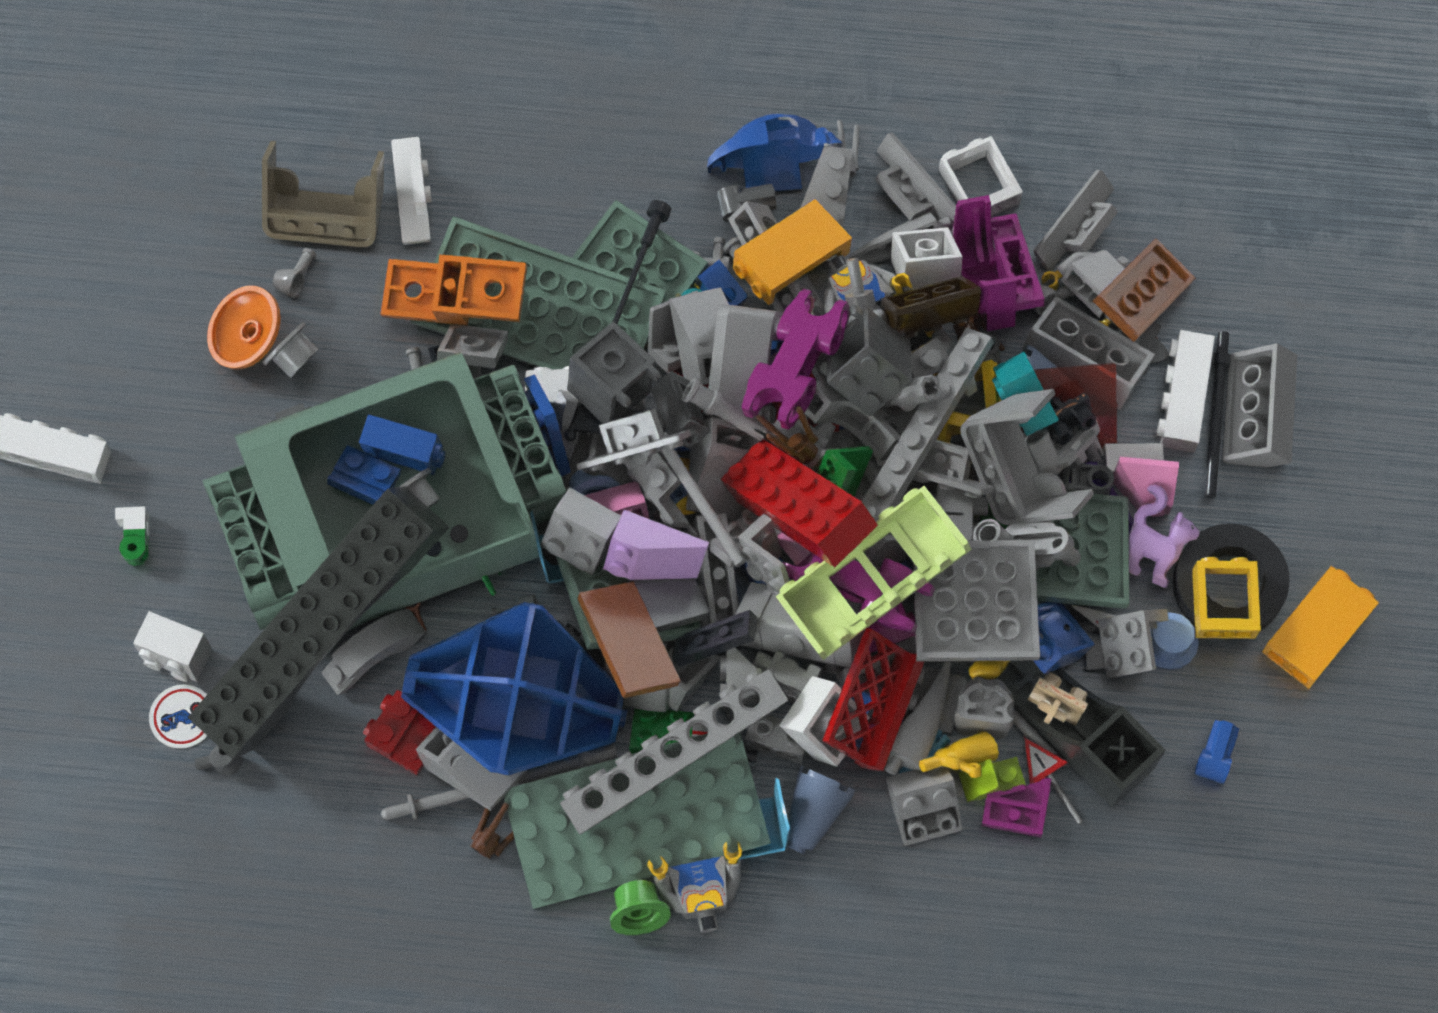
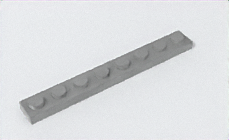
M966 327L937 375L942 391L938 400L922 402L862 500V503L875 521L879 520L878 516L882 511L891 506L895 508L994 344L991 336Z

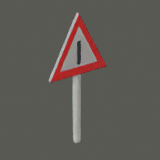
M1024 737L1030 784L1039 782L1045 777L1052 779L1051 784L1076 822L1081 824L1083 822L1082 818L1052 774L1068 762Z

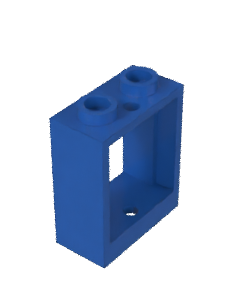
M368 414L359 440V444L366 454L418 471L429 468L432 475H435L437 468H442L446 451H443V445L437 434Z
M1045 602L1038 605L1039 633L1043 634V639L1039 636L1040 658L1033 661L1043 674L1076 663L1095 645L1062 603ZM1066 624L1070 626L1069 631L1065 628Z

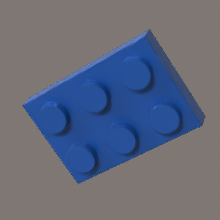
M536 375L524 378L527 391H524L533 410L532 412L554 465L561 476L569 474L571 470L556 413Z

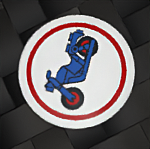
M185 684L172 686L160 693L154 700L149 712V724L154 736L164 745L179 749L189 748L202 742L207 735L188 716L206 697L207 693L198 687Z

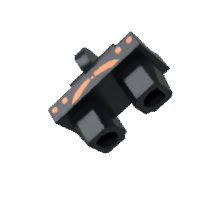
M1085 392L1072 400L1069 398L1064 402H1061L1058 397L1050 400L1059 420L1045 428H1047L1051 439L1057 441L1060 445L1063 446L1074 437L1072 428L1078 424L1083 430H1089L1097 424L1090 399Z

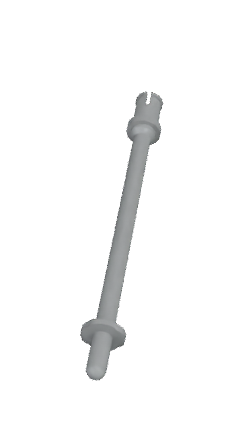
M612 743L608 746L579 753L575 758L527 770L514 786L616 759L618 755L615 745ZM458 789L414 800L412 794L407 795L408 802L383 809L381 816L385 820H390L412 814L413 820H417V812L470 797Z

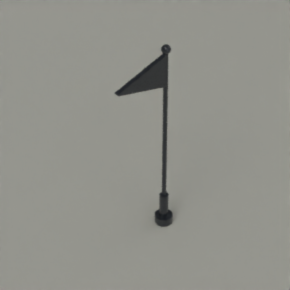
M652 200L646 214L650 220L641 240L642 248L613 319L616 324L619 322L647 248L652 246L660 223L667 222L672 211L670 205L661 200ZM580 402L570 430L565 432V439L567 441H574L576 439V432L602 434L599 425L603 423Z

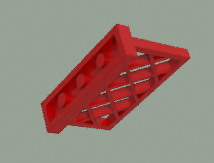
M866 628L822 741L855 760L854 763L862 768L883 771L925 661H916V654H910L873 629ZM872 640L876 641L878 654L871 657L869 648ZM895 653L896 655L890 668L887 656ZM880 660L882 674L875 677L872 664ZM865 668L867 682L860 685L858 676L860 671ZM884 680L885 684L879 697L877 684ZM869 688L872 701L864 705L862 692ZM854 696L856 710L849 713L847 705L849 699ZM871 709H874L870 723L868 724L866 712ZM858 717L861 730L853 733L851 720ZM843 725L846 738L838 741L834 738L839 726ZM863 736L862 744L859 751H857L855 740Z

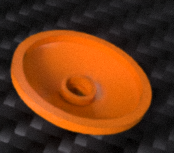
M244 286L234 290L220 302L211 317L207 332L208 348L216 362L229 369H245L259 362L270 351L278 336L281 321L280 308L275 297L261 287Z

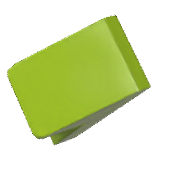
M1017 757L992 763L991 759L979 763L981 765V776L978 778H972L964 771L958 774L967 803L985 799L989 793L1000 790L1006 791L1015 786L1026 785Z

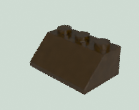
M959 276L880 298L882 310L886 312L888 324L908 339L914 336V332L921 330L926 332L936 331L942 328V324L949 322L960 324L967 322L969 317L978 315L981 289L980 286L967 278Z

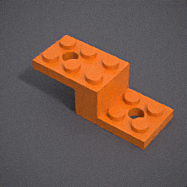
M439 254L438 263L389 259L381 316L384 318L468 326L469 317L520 322L527 264L524 262ZM492 283H499L502 286L500 294L494 297L488 296L486 294L487 287ZM412 284H418L422 288L421 293L417 297H408L406 294L408 287Z

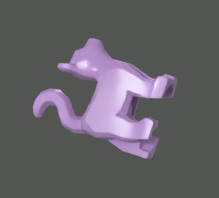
M1154 484L1147 487V491L1156 497L1155 502L1143 505L1138 509L1129 533V573L1139 576L1141 572L1139 565L1143 557L1149 558L1156 562L1152 583L1167 588L1169 580L1166 577L1168 571L1180 558L1184 545L1189 541L1196 540L1200 530L1194 526L1193 522L1183 517L1182 512H1178L1171 522L1168 536L1149 527L1146 524L1147 517L1160 513L1166 507L1168 501L1166 491L1161 486Z

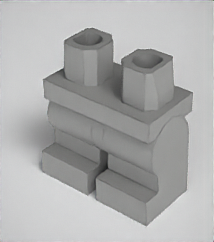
M759 651L752 663L757 669L760 668L762 672L769 669L788 698V702L792 704L795 703L812 676L821 678V668L810 664L806 671L800 668L794 660L785 659V654L776 651L774 657Z

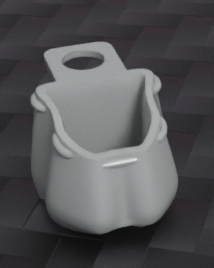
M975 677L963 687L958 695V706L954 715V730L957 733L965 735V738L981 731L988 732L994 739H1002L1008 735L1009 730L1014 724V698L1004 682L1000 679L987 680L982 677Z

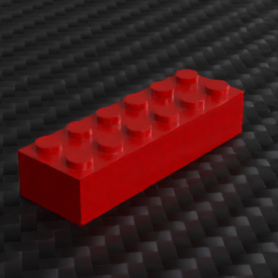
M764 439L753 445L720 478L739 504L759 517L762 514L767 515L772 519L776 529L834 568L878 526L862 501Z

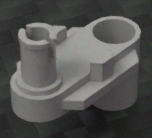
M1098 423L1089 430H1083L1078 424L1072 428L1074 435L1072 440L1063 446L1051 439L1045 427L1028 436L1024 432L1023 436L1038 474L1052 473L1057 475L1074 461L1078 465L1082 464L1086 459L1089 462L1100 460V456L1103 457L1105 453L1097 438L1100 431Z
M986 519L978 523L973 532L974 541L1034 540L1036 570L1050 567L1055 560L1060 559L1067 567H1070V564L1073 567L1081 559L1080 552L1074 548L1072 536L1064 528L1056 526L1052 521L1010 524L1004 529L994 519Z

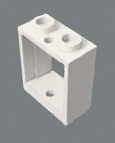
M992 136L985 139H975L963 149H953L946 152L940 160L939 172L956 202L968 199L953 171L986 157L1003 187L1002 190L989 195L991 216H994L1020 204L1023 191Z

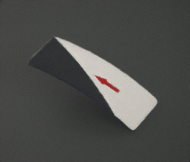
M1070 605L1068 610L1084 631L1099 635L1098 619L1115 616L1075 605Z

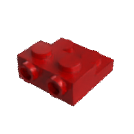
M396 690L394 695L388 693L380 705L382 713L377 721L372 718L363 731V734L366 735L364 741L369 748L418 776L424 765L416 749L436 726L401 698L402 692Z

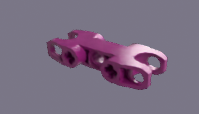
M803 289L798 293L796 298L786 307L778 323L777 338L784 342L772 365L759 362L748 379L742 403V410L746 417L753 419L759 414L764 405L770 402H781L782 405L778 412V421L781 424V428L789 430L795 425L799 419L796 407L800 406L805 413L814 397L817 383L815 378H811L809 375L821 352L834 355L844 339L850 315L847 301L838 300L828 313L821 316H813L811 312L814 308L815 299L812 296V291Z
M814 554L812 561L805 566L798 567L786 562L782 563L786 567L788 577L796 582L805 575L804 571L815 562L821 563L824 560ZM884 558L878 571L890 588H893L913 573L908 567ZM856 560L851 561L829 578L837 589L863 600L859 612L883 595L862 565ZM928 582L916 592L932 597L935 587ZM898 605L875 621V623L885 628L898 629L914 634L917 628L915 622L899 613Z

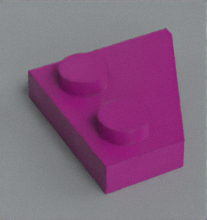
M1045 778L1040 782L1025 786L1023 784L1012 787L1010 790H1000L987 794L981 826L1041 838L1052 779Z

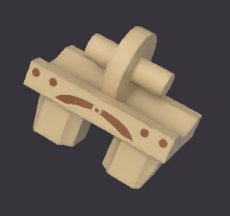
M1051 672L1043 679L1039 678L1028 700L1038 705V709L1047 713L1044 722L1050 724L1054 717L1063 723L1067 721L1076 726L1088 705L1085 702L1087 692L1078 687H1072L1070 693L1060 689L1059 686L1062 682L1060 677Z

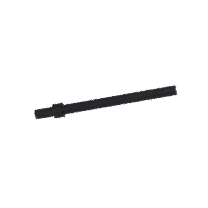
M1225 331L1218 332L1216 352L1213 353L1212 361L1215 372L1204 496L1207 498H1215L1217 491L1226 369L1230 367L1231 356L1228 353L1229 333Z

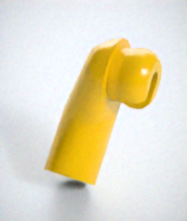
M975 661L969 668V675L972 679L975 677H982L987 680L996 679L1010 661Z

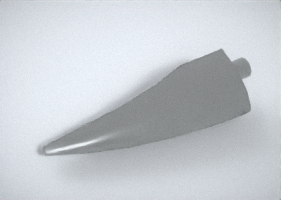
M927 212L871 240L845 257V259L858 258V261L865 260L868 264L891 259L893 232L951 228L952 223L949 217L937 221L930 212Z
M945 661L928 692L914 711L900 725L889 754V762L885 768L888 773L896 775L900 766L920 770L919 761L928 757L939 729L946 703L951 661Z

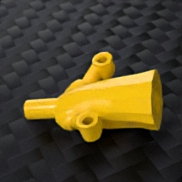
M981 731L975 735L957 740L951 745H946L945 748L938 749L934 756L920 760L919 767L922 772L941 766L953 770L960 769L969 774L970 777L978 778L981 776V765L979 763L991 759V761L998 759V745L991 734Z

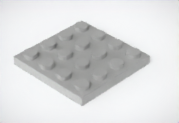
M1034 540L968 541L972 550L929 581L935 587L932 597L914 592L915 624L917 625L915 630L916 661L1039 660L1040 645ZM913 563V572H914V571L917 570L918 568H917V566Z

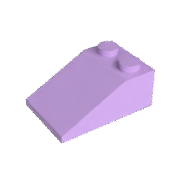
M624 510L611 538L603 569L609 571L614 576L630 580L697 578L709 542Z

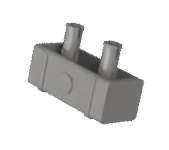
M751 582L736 614L751 610L757 616L755 640L741 646L769 651L768 655L774 657L776 651L785 654V659L786 656L790 655L824 662L825 670L830 674H837L844 667H851L865 631L863 630L823 660L767 585ZM845 599L857 615L862 604Z

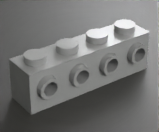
M726 513L717 514L725 528H727ZM702 515L697 516L692 521L691 527L697 532V538L709 542L698 575V587L710 610L709 618L699 621L700 626L704 627L734 616L739 605L734 568H730L710 551L711 542L717 536Z

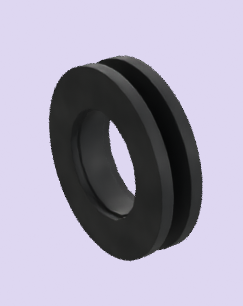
M1220 524L1201 531L1196 540L1187 543L1176 563L1173 573V592L1181 612L1195 626L1193 568L1197 561H1201L1205 557H1216L1225 554L1244 557L1248 561H1257L1258 577L1260 580L1259 606L1262 631L1277 616L1285 603L1289 591V570L1280 549L1266 535L1244 525ZM1206 593L1207 618L1249 619L1248 605L1240 608L1224 607L1213 601Z

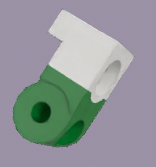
M145 506L115 508V520L120 527H123L124 538L120 542V553L129 565H142L149 557V513Z

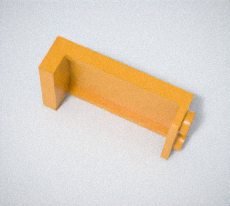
M814 199L735 250L733 269L740 279L747 281L753 293L759 299L762 298L770 305L774 302L775 294L833 255H843L844 257L850 253L852 237Z
M1330 566L1269 640L1262 653L1310 689L1379 602L1375 600V596L1368 589L1360 588L1353 583L1346 572L1341 569L1336 570Z

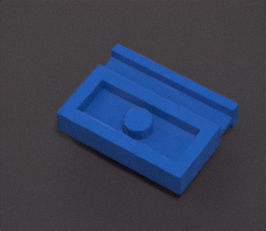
M347 445L335 464L333 472L328 476L327 484L374 505L388 488L395 486L401 475V469Z

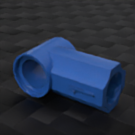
M1224 720L1214 721L1206 747L1202 750L1194 772L1195 775L1220 784L1225 783L1232 763L1230 757L1240 728Z

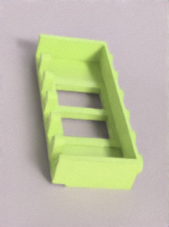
M925 486L919 490L918 488L912 489L903 497L904 501L895 508L891 506L882 511L878 516L879 520L876 521L878 526L835 568L825 561L821 563L815 562L804 571V576L796 582L794 580L787 582L779 590L780 594L776 598L823 660L972 550L968 541ZM889 533L894 536L918 568L893 588L889 587L864 554L867 549ZM855 558L883 593L881 597L857 615L829 579Z

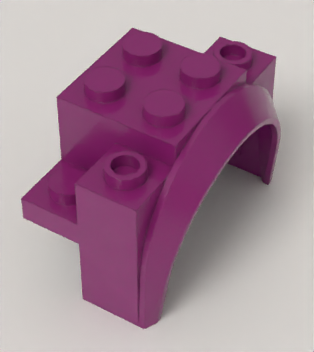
M989 195L958 200L954 216L953 238L962 255L961 276L980 286L981 289L978 315L983 317L987 331L1014 327L1016 311L1044 306L1045 299L1017 214L991 218Z

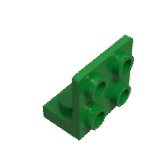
M870 446L827 450L822 459L818 474L852 496H855L872 456L873 449Z
M634 708L629 751L632 754L643 750L640 744L654 735H657L659 739L669 733L667 729L669 725L681 718L686 722L694 717V713L680 710L677 712L674 710L655 712ZM693 727L690 729V736H691V738H692V730H693ZM669 741V742H667L665 745L671 744V743H674V742H677V741Z

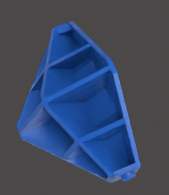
M527 602L514 606L410 655L401 698L488 771L508 776L614 743L618 727L624 728L627 710L622 709L624 699L616 682L542 605Z

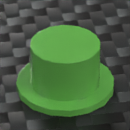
M630 881L618 887L614 892L617 909L610 916L611 928L617 933L624 935L650 933L665 925L671 917L670 907L665 902L659 901L656 885L650 881Z

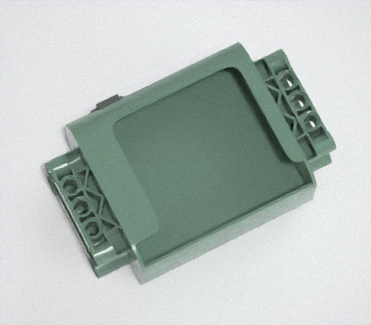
M458 352L313 407L305 408L303 403L275 413L276 419L271 420L267 424L234 435L245 465L202 481L220 522L243 583L245 596L252 613H254L260 631L269 625L373 506L327 484L328 476L333 472L335 464L347 445L364 452L359 444V440L368 414L438 435L443 445V451H446L445 460L442 468L436 469L435 475L430 474L425 479L440 497V500L430 509L449 528L438 540L441 543L440 553L436 556L425 554L411 572L401 578L381 596L350 629L473 583L485 575L491 576L538 558L536 537L530 513L533 510L536 525L550 521L553 511L563 498V495H565L566 489L561 475L551 458L514 364L473 379L463 354ZM384 461L401 469V475L393 488L400 487L421 472ZM456 525H463L468 530L467 539L460 543L453 541L450 536L451 529Z

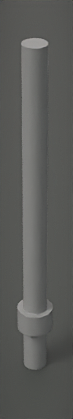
M664 432L665 437L669 436L667 432ZM665 445L657 447V451L663 453L735 566L738 567L746 562L745 557L674 449L666 450Z

